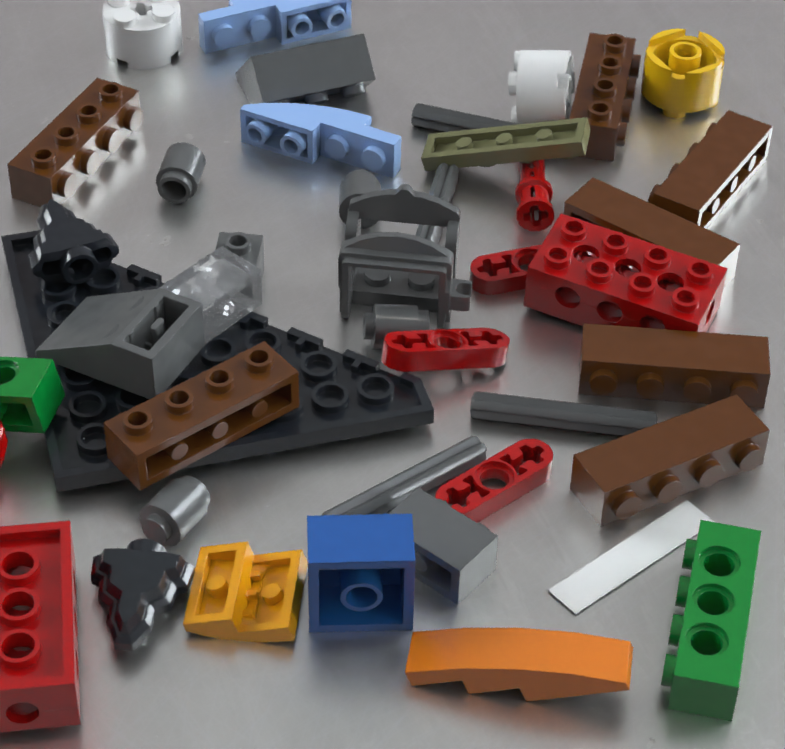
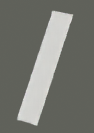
M685 500L554 585L548 591L576 615L685 543L687 538L691 539L697 535L700 520L715 521L691 502Z

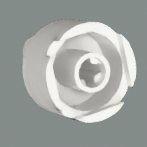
M107 0L102 11L107 56L111 61L118 64L117 59L127 62L130 69L150 70L171 63V56L176 52L178 56L180 55L183 43L181 11L178 0Z
M570 50L515 51L514 71L509 72L508 78L509 96H516V106H512L511 122L526 124L569 119L572 106H570L572 94H575L573 54H570Z

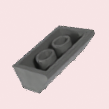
M364 33L251 56L235 73L237 81L250 104L305 101V104L318 105L329 100L328 95L342 93L343 98L364 94L366 92L365 87L376 80Z

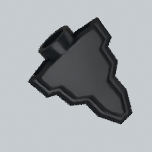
M52 199L47 204L41 206L37 218V226L40 233L33 238L35 250L28 254L34 276L41 277L45 282L65 279L69 283L82 284L93 278L99 269L109 266L112 259L119 254V246L110 234L103 233L101 230L96 229L93 224L76 218L71 210Z
M136 539L130 542L127 549H104L100 555L93 557L91 584L99 587V604L108 611L106 627L114 650L134 651L151 633L155 617L171 610L176 596L188 592L194 577L195 567L192 564L186 562L181 555L168 553L160 543L154 540Z

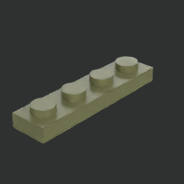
M583 117L432 133L428 135L421 160L425 171H435L442 163H446L449 166L455 164L458 168L475 166L491 167L496 164L515 162L531 163L536 160L556 158L571 159L576 156H585L591 129L588 118Z

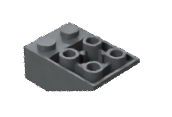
M162 288L89 296L36 349L35 353L37 357L53 359L55 364L151 399L159 393L166 391L205 346L203 304Z

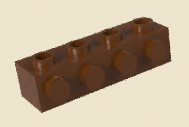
M589 34L569 119L587 117L591 132L585 156L576 157L614 162L617 146H625L632 100H634L641 64V55L634 54L635 38H627L620 34Z
M96 78L7 164L12 198L38 207L47 204L50 199L62 205L68 198H71L89 176L93 175L98 167L112 153H115L119 146L133 132L139 129L143 119L139 90L120 85L117 82Z
M263 341L105 421L104 431L107 458L141 491L298 408L299 372Z

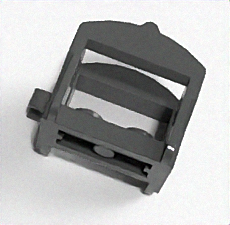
M402 184L397 189L372 191L352 198L346 221L345 241L341 244L338 256V286L342 318L349 319L352 304L373 306V304L417 305L418 310L438 312L437 328H444L445 322L450 323L452 310L469 311L472 281L456 279L460 209L441 198L424 192L414 191L408 184ZM361 219L447 227L445 247L416 235L399 232H377L361 235Z

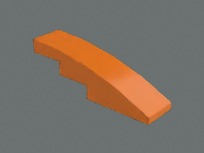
M454 628L418 631L412 633L405 674L412 686L462 681L469 694L520 688L526 702L630 690L633 647L630 641L577 632L530 628Z

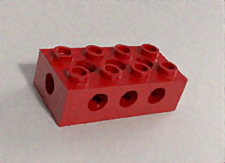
M561 213L528 266L523 306L583 326V323L707 332L720 307L728 268Z
M69 520L0 526V733L81 725L76 561L71 522ZM23 605L31 608L28 610H16L13 607ZM17 647H28V648H31V649L26 650V651H18V650H15L14 648H17Z

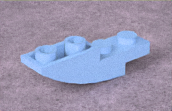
M229 0V7L198 14L200 47L207 54L274 37L283 45L350 29L351 0Z
M298 103L246 104L240 108L241 142L310 164H314L320 156L391 178H394L401 170V136L373 128L372 116L333 107Z

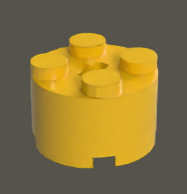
M669 29L655 34L649 40L644 58L641 93L650 103L663 109L665 116L679 119L683 118L686 113L699 112L707 108H713L718 104L725 49L716 38L699 31L698 37L685 35L686 29Z

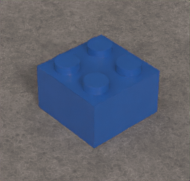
M412 514L307 516L309 633L413 630L416 560Z

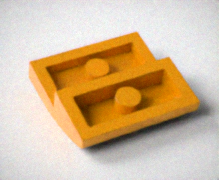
M248 541L200 547L183 621L185 630L198 635L224 640L247 642L295 641L308 566L303 550L254 555Z

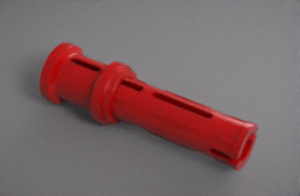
M536 160L531 163L519 162L521 181L515 189V199L519 205L516 219L525 230L534 232L545 230L554 221L555 213L550 203L553 197V189L551 184L545 179L544 160ZM534 211H538V220H535Z

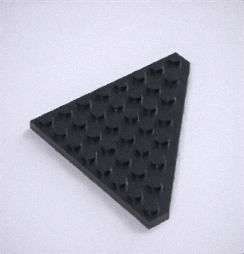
M39 230L1 236L27 358H40L36 356V349L86 297L162 288L203 304L205 346L166 391L263 341L299 372L298 408L183 469L434 423V408L421 378L403 372L399 377L380 369L379 361L349 349L341 354L324 347L323 339L293 327L287 332L268 325V317L240 306L230 310L215 304L214 296L187 285H183L180 289L162 283L161 275L133 264L125 268L111 262L109 266L99 269L93 278L82 284L69 283L65 279L45 282L41 277L33 275L28 256L29 253L35 250L33 238L40 233ZM55 364L65 397L49 424L44 438L56 492L127 480L128 478L107 458L104 422L149 399Z

